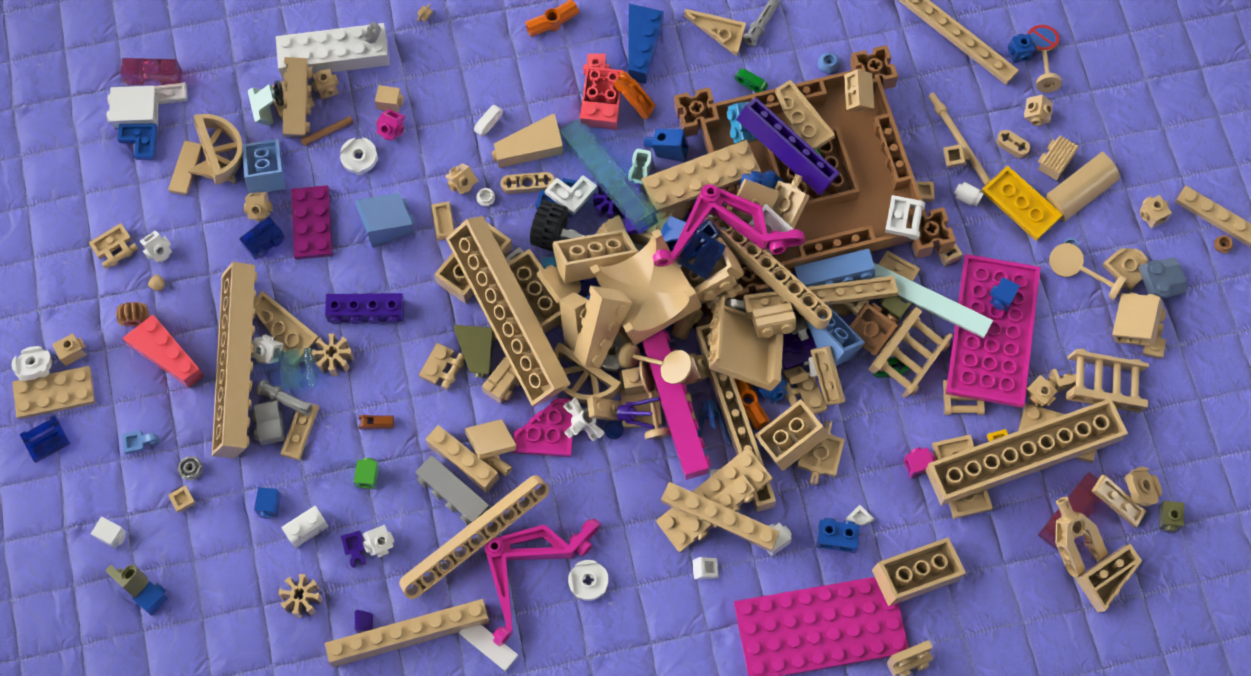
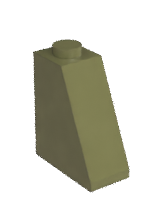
M454 325V331L469 372L474 373V377L486 378V374H491L494 342L492 327Z

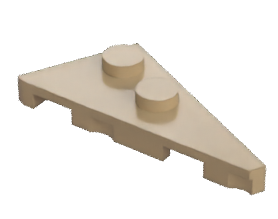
M685 9L684 17L732 54L738 56L746 28L745 22Z

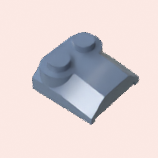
M1174 257L1153 260L1139 266L1148 294L1157 295L1162 300L1187 293V281L1182 267Z

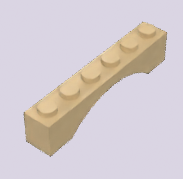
M671 482L668 483L661 498L663 504L716 525L769 552H772L780 534V531Z

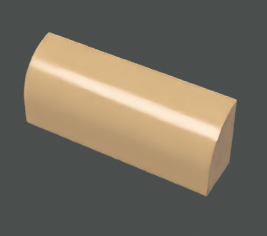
M1102 151L1051 190L1045 199L1063 214L1061 220L1066 222L1119 181V171L1114 162Z

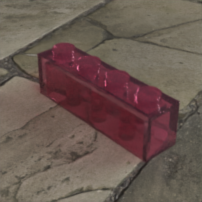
M1090 472L1085 475L1068 496L1073 511L1082 513L1087 518L1095 510L1092 507L1097 501L1100 504L1102 501L1092 492L1099 479ZM1059 509L1038 534L1040 538L1056 550L1058 549L1055 543L1056 520L1062 516Z

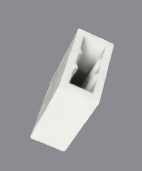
M155 86L111 87L110 94L107 97L108 104L110 105V109L107 111V121L111 123L113 128H119V124H156L158 127V102L155 103V99L159 98V93Z

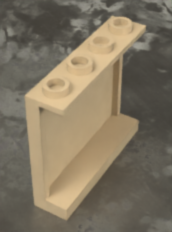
M722 296L718 302L713 304L711 310L713 319L710 324L712 333L709 338L708 369L772 391L781 382L783 333L774 334L769 338H758L752 315L747 316L742 311L725 306V297Z

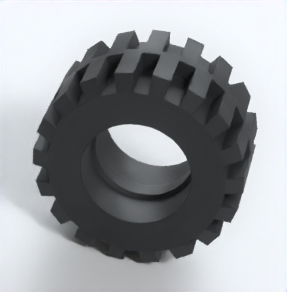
M544 200L539 205L531 226V245L554 252L553 242L561 241L562 230L566 229L567 206Z

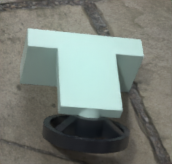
M280 80L274 82L273 89L272 85H267L262 90L253 87L248 90L256 123L267 126L274 123L269 105L274 103L275 100L278 106H283L284 104L283 88Z

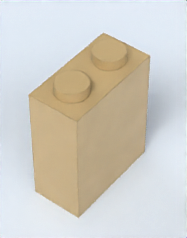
M1133 292L1128 294L1121 293L1112 333L1115 342L1154 347L1163 309L1161 298L1154 294L1146 296Z

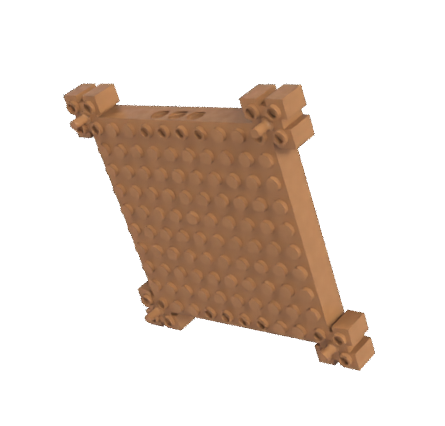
M887 45L873 48L872 54H867L866 50L852 53L850 60L851 71L795 84L835 134L834 139L817 150L839 172V175L821 195L813 190L804 180H801L798 188L810 195L794 229L804 232L805 242L799 246L786 247V251L781 254L772 255L789 272L795 271L794 266L869 249L872 252L912 241V248L916 259L930 256L933 249H937L938 253L953 250L956 239L952 228H946L949 219L944 207L930 210L928 216L926 210H922L919 226L920 237L917 240L885 233L892 195L922 201L884 92L885 89L896 87L898 79L894 64H890L892 57ZM857 69L872 73L874 109H863V112L846 110L845 74ZM710 87L695 90V96L692 97L689 96L688 92L674 95V109L677 119L680 118V129H684L686 137L697 135L698 129H700L707 154L734 144V140L730 135L731 123L727 118L728 107L735 103L750 102L756 97L791 128L776 96L775 89L714 103ZM759 140L748 143L761 173H766V170H772L783 179L784 183H792L796 174ZM741 182L722 190L737 195ZM723 203V206L730 210L731 206ZM909 207L906 228L909 229L912 227L915 210ZM737 258L744 275L737 279L736 282L742 286L743 290L738 292L737 296L732 299L744 301V295L771 292V287Z

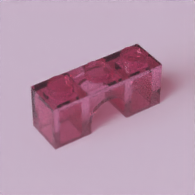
M122 58L120 75L125 84L144 85L146 78L156 79L161 85L180 83L182 69L177 59Z

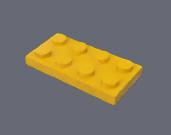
M1008 165L981 190L988 199L1035 241L1044 235L1063 216L1060 211Z

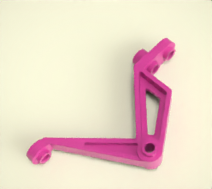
M708 184L701 189L673 252L661 249L656 251L652 258L654 266L657 267L673 264L711 212L759 248L770 249L771 254H781L786 251V247L803 244L805 236L804 232L798 229H792L788 232L773 231L767 233L762 206L717 188L715 185ZM722 204H727L752 216L754 227L726 209Z
M595 518L592 520L588 519L582 526L583 530L579 534L575 533L570 538L569 545L545 524L494 537L485 544L486 556L506 622V626L503 628L500 626L493 633V642L501 647L513 634L507 561L573 558L577 553L583 557L592 548L589 540L599 530L601 526L599 521ZM538 538H544L553 546L547 548H510L511 545Z

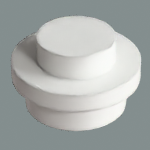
M488 188L481 189L476 195L477 202L481 206H490L495 201L494 192Z

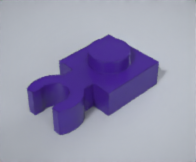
M361 531L342 535L341 540L345 555L351 554L352 556L350 559L351 567H356L355 560L358 558L361 559L362 565H366V559L361 555V551L365 550Z

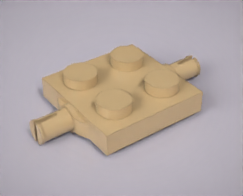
M795 174L791 184L778 180L774 190L779 191L780 194L772 208L793 229L810 195L798 188L803 178L798 174Z
M825 421L824 428L829 436L799 458L797 468L808 470L812 473L809 484L812 485L815 478L814 486H817L819 475L836 477L845 439L835 437L830 433L833 425L831 421L828 428L829 421Z

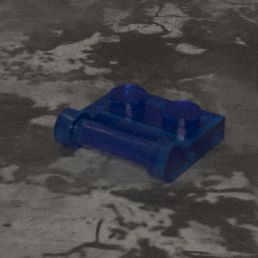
M696 229L694 238L682 257H679L676 262L707 280L727 246L701 230ZM701 239H704L707 242L694 263H689L688 260Z
M55 414L48 421L37 427L20 433L35 463L71 444ZM54 426L55 429L31 441V438Z

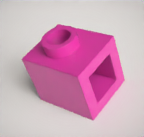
M918 447L911 450L910 454H907L903 461L910 477L913 478L925 474L928 464L936 461L933 452H929L928 447L924 449Z

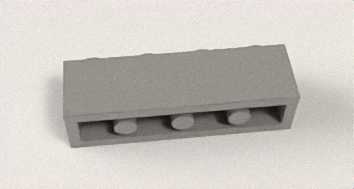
M432 455L416 470L417 482L424 488L428 486L432 490L431 494L437 500H444L446 502L445 506L452 513L456 511L460 514L459 518L467 526L490 509V506Z

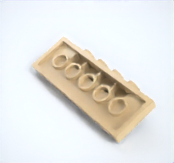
M747 447L692 492L738 512L740 510L739 506L744 502L749 503L756 497L754 494L772 481L773 477L753 451ZM671 508L656 520L679 553L697 539L699 541L704 539L709 534L707 531L712 527H718L674 508Z

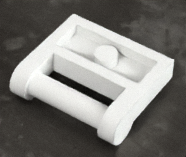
M892 195L885 233L905 236L913 240L919 239V226L922 210L925 209V202ZM909 207L915 209L911 229L906 228Z

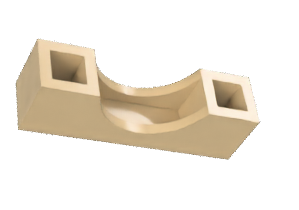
M439 425L425 439L429 448L442 458H446L456 465L486 494L499 480L497 471L482 459L479 460L477 455Z

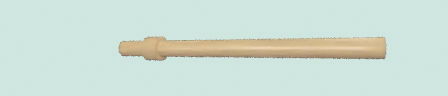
M934 92L931 93L928 97L935 106L934 110L937 115L942 117L958 144H962L964 149L967 148L968 160L986 186L991 180L950 118L944 103L940 102Z

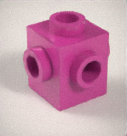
M391 109L384 111L376 122V133L386 140H393L401 136L404 131L403 122L405 115Z

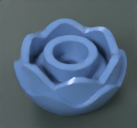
M827 52L819 57L818 68L823 73L833 74L839 70L840 59L836 54Z

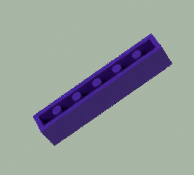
M756 97L745 105L736 119L792 171L802 176V180L819 195L828 189L839 175V172Z

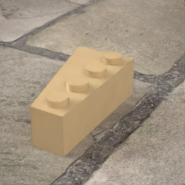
M284 57V64H286L284 86H286V90H284L283 96L285 108H283V136L305 138L306 133H310V122H307V115L311 114V104H308V97H311L312 87L308 85V79L312 78V67H309L307 58Z
M590 286L589 292L591 295L590 299L586 302L587 312L586 316L582 318L581 324L583 328L582 332L578 334L574 355L585 367L600 369L632 302L621 290Z

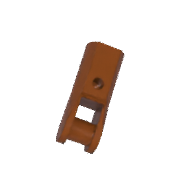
M394 415L359 416L361 423L358 429L360 430L394 429ZM368 420H373V424H368Z

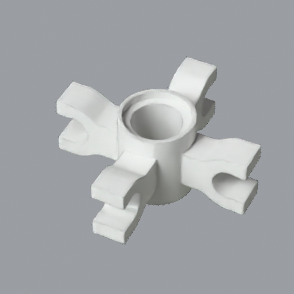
M576 398L568 401L563 406L573 415L571 419L572 426L564 432L568 438L577 435L582 430L588 433L592 442L604 435V431L595 424L597 419L590 418L588 408L583 410Z

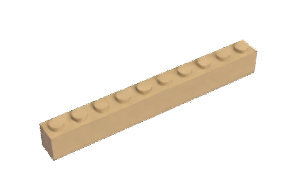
M710 324L696 327V338L701 353L708 362V368L709 360L707 357L710 351L709 339L706 337L711 331ZM709 369L710 379L736 456L749 447L763 464L734 378ZM769 482L754 494L756 497L752 502L756 513L775 507L776 499Z

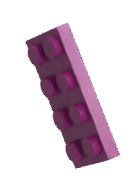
M329 186L291 189L295 260L333 256Z

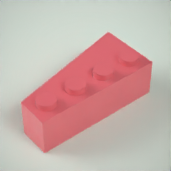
M154 315L150 316L122 338L130 348L140 353V355L153 362L188 388L204 377L197 365Z

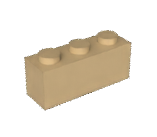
M574 292L559 300L564 346L572 351L575 350L579 332H582L583 325L581 322L587 312L585 307L587 299Z

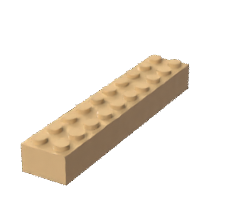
M484 216L466 219L446 237V240L531 405L535 406L547 402L571 384Z
M232 262L222 274L212 440V456L233 459L249 445L247 429L250 426V417H248V410L251 407L249 392L252 388V380H250V373L253 370L251 355L254 351V344H251L255 332V326L252 325L256 313V309L253 308V301H255L257 294L256 290H254V284L257 281L255 265Z
M1110 398L929 463L925 471L942 506L1123 441L1128 432Z

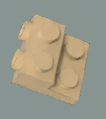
M925 641L891 655L887 665L892 676L911 675L910 671L918 668V671H922L930 667L929 663L933 660L930 653L933 647L930 641Z

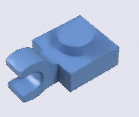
M141 430L122 434L124 453L128 455L145 451V445L159 444L158 435H155V432L143 435Z

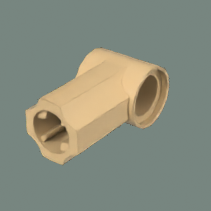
M698 309L675 322L671 329L672 334L680 339H686L692 326L702 318L703 312Z

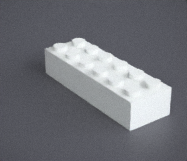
M384 23L378 24L381 32L377 41L372 44H367L363 40L364 35L367 33V27L370 25L276 36L278 69L282 79L286 72L284 57L307 58L309 67H312V74L329 68L331 72L390 65L387 33Z

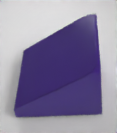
M355 610L356 632L362 633L372 630L373 614L362 610Z

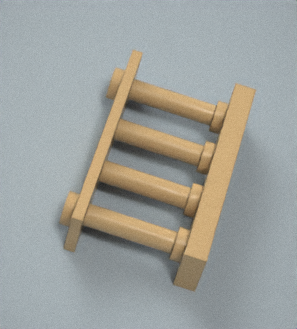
M917 307L909 312L868 368L873 374L879 370L881 372L884 371L904 386L906 390L901 395L904 398L910 394H915L919 388L917 384L940 352H944L950 346L951 342L949 340L953 336L949 333L941 338L923 324L919 318L922 311ZM911 326L913 328L916 327L938 344L932 353L910 336L908 330ZM900 341H905L927 359L922 367L899 350L898 344ZM889 356H895L916 373L911 382L888 365L887 359Z
M1076 349L1068 355V360L1077 361L1076 386L1066 392V400L1096 404L1111 398L1116 409L1140 413L1148 408V400L1141 399L1139 396V373L1147 369L1149 363L1142 362L1140 359L1129 360L1091 353L1085 349ZM1085 363L1095 364L1093 390L1086 389L1084 386ZM1103 366L1113 368L1112 393L1102 390ZM1121 369L1131 371V396H1124L1120 393Z

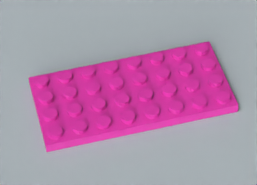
M965 254L958 304L992 319L993 323L985 338L957 325L954 326L945 394L1024 407L1041 267ZM1002 277L1020 285L1007 312L998 310L990 304L992 296L989 294L994 285H999Z
M875 577L734 601L748 676L793 675L889 658L891 655L909 648L899 603L888 606Z

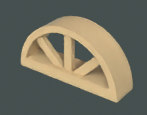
M211 114L194 115V126L215 185L224 183L236 174L241 165V136L238 130L222 117ZM206 128L216 129L211 138ZM222 132L233 141V143L213 147ZM237 149L232 161L215 154ZM219 163L225 165L226 167L221 169Z
M560 342L557 344L554 353L559 362L561 363V359L564 357L576 365L564 368L565 374L584 371L571 390L569 388L562 390L569 398H576L579 403L588 404L587 398L593 396L611 400L623 390L624 387L621 382L599 368L585 367L574 355V351ZM591 375L594 394L583 395L577 393ZM598 380L610 388L600 393Z

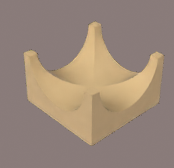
M659 229L653 231L648 244L629 259L612 266L603 267L595 264L590 267L602 288L621 290L632 302L622 325L634 346L702 307L695 290L689 284L676 260L668 266H654L652 256L656 251L665 249L671 252Z

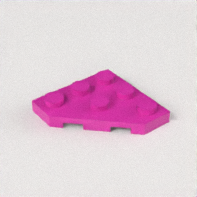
M555 398L549 406L533 416L522 428L516 430L513 437L516 450L512 451V453L571 457L573 436L568 438L564 432L572 426L571 419L573 415L563 406L572 399Z

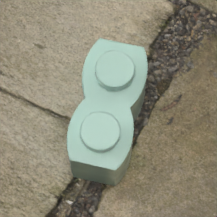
M635 150L632 157V167L628 174V185L640 183L642 193L645 191L641 178L647 177L651 170L650 151Z

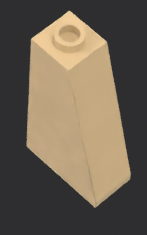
M551 114L494 143L495 151H491L493 161L498 162L499 168L564 154L555 114Z

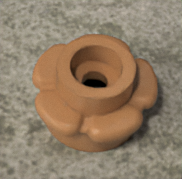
M1222 235L1214 241V248L1218 252L1220 251L1225 254L1233 248V242L1229 236Z

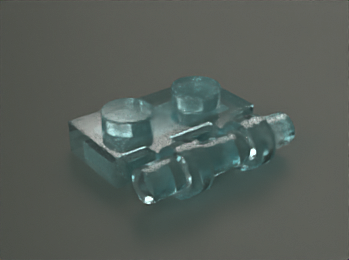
M304 348V356L299 357L298 349L278 351L283 390L303 388L302 380L306 379L308 387L315 386V378L317 377L313 368V361L315 360L312 356L311 348ZM305 362V374H301L300 363Z

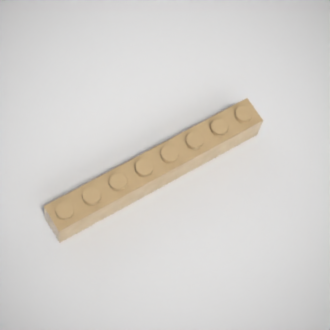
M480 599L325 643L329 663L332 667H337L458 633L463 629L477 625H487L490 622L484 600Z

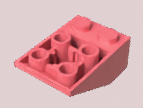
M587 66L580 113L581 126L617 130L621 92L614 87L613 83L616 79H619L618 75L623 70Z

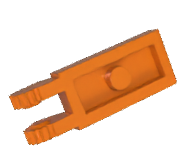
M621 71L618 75L619 79H616L613 83L614 87L622 92L643 119L649 118L656 104L635 79L626 71Z

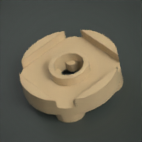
M1138 467L1125 476V481L1131 493L1133 503L1149 507L1159 502L1158 497L1162 495L1161 485L1155 474L1151 476L1147 472L1149 471L1148 468Z

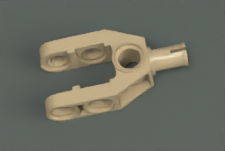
M1061 497L1059 500H1056L1062 516L1056 520L1055 543L1067 571L1071 576L1077 578L1085 572V566L1074 542L1075 538L1083 535L1085 546H1088L1091 555L1097 562L1105 558L1108 553L1097 525L1082 513L1073 511L1068 497Z

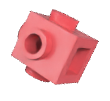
M606 53L587 54V64H584L583 67L584 75H586L587 66L610 69V64H607Z

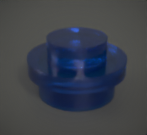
M611 420L605 425L604 432L608 438L615 440L623 435L624 427L621 422Z

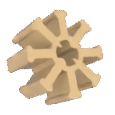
M328 334L329 345H326L319 338L316 343L320 350L315 351L313 349L312 356L322 373L329 366L328 370L331 376H337L336 365L339 364L344 372H347L350 367L347 361L343 359L353 360V353L344 337H341V340L338 342L335 334Z
M299 574L298 586H295L293 579L288 577L285 582L292 590L287 591L280 588L278 593L283 600L285 598L288 599L284 603L281 602L282 607L287 613L294 607L292 613L296 618H302L303 606L307 608L306 611L310 615L316 612L309 605L310 601L318 602L319 604L322 602V597L319 593L313 594L316 590H320V587L314 580L307 585L309 579L305 574ZM299 593H302V595H303V598H302V599H299V597H298V594H299Z

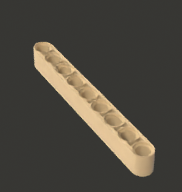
M711 212L709 214L713 217L708 216L706 219L711 220L720 232L716 237L717 239L721 237L730 250L787 303H791V306L811 325L820 330L827 328L832 317V311L822 300L769 252L759 248Z
M531 476L405 574L399 582V586L408 599L419 597L543 500L549 493V486L540 476Z

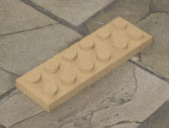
M747 140L641 178L656 214L698 198L701 189L705 185L712 184L717 188L723 189L741 182L742 174H748L751 171L761 172Z

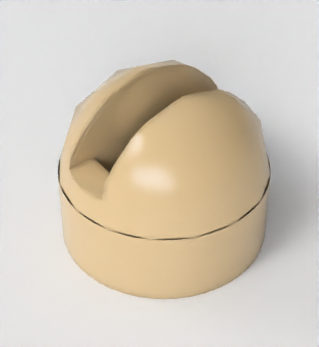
M156 274L150 279L148 286L153 290L160 291L164 288L165 281L160 275Z

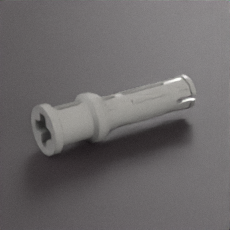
M769 0L757 20L750 24L749 31L742 37L747 45L752 47L757 45L760 35L765 33L766 24L780 5L778 0Z
M265 379L257 386L256 394L269 398L271 402L277 400L279 403L306 416L312 411V404L284 392L280 386L275 387Z

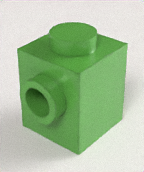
M372 458L357 459L354 477L356 488L376 490L379 473L377 461Z

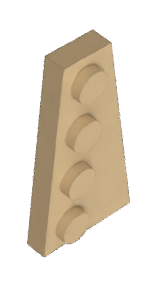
M791 80L775 89L776 96L791 129L815 150L835 138L834 132Z
M262 291L253 301V308L256 309L257 316L269 330L272 337L276 341L283 343L282 351L286 354L292 365L296 367L320 337L265 292Z

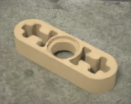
M549 172L506 175L501 179V189L506 194L545 191L554 181V176ZM530 179L533 181V184L530 187H525L522 184L523 181ZM544 179H548L547 185L544 184ZM507 182H511L510 188H507Z

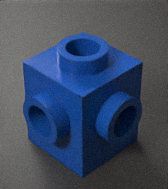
M1030 34L1015 35L1008 45V52L1013 63L1031 60L1034 51H1036V43L1032 40Z
M781 376V382L772 391L760 387L758 392L764 400L767 398L773 404L788 394L785 388L787 383Z

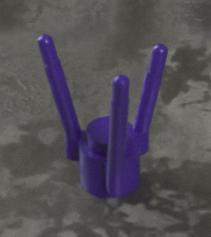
M660 398L626 402V405H619L617 417L619 420L626 421V424H635L654 429V425L633 420L637 415L651 416L653 414L647 411H637L634 406L656 402Z

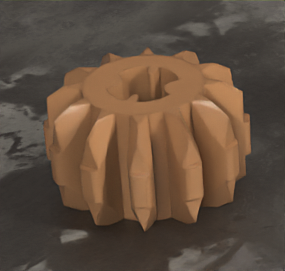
M126 302L117 307L116 318L121 326H139L150 317L148 306L141 302Z

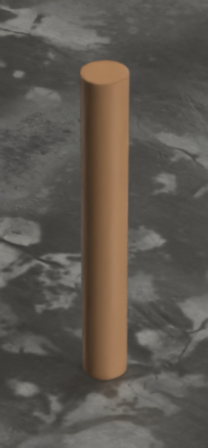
M349 116L301 139L303 146H306L353 123V120Z

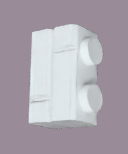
M314 506L281 528L294 548H297L317 535L319 531H323L329 526L317 507Z

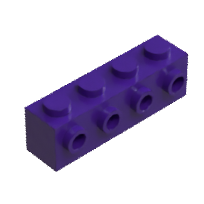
M402 293L326 294L325 316L327 321L332 324H340L342 322H350L352 324L388 322L396 324L399 321H404L405 300Z

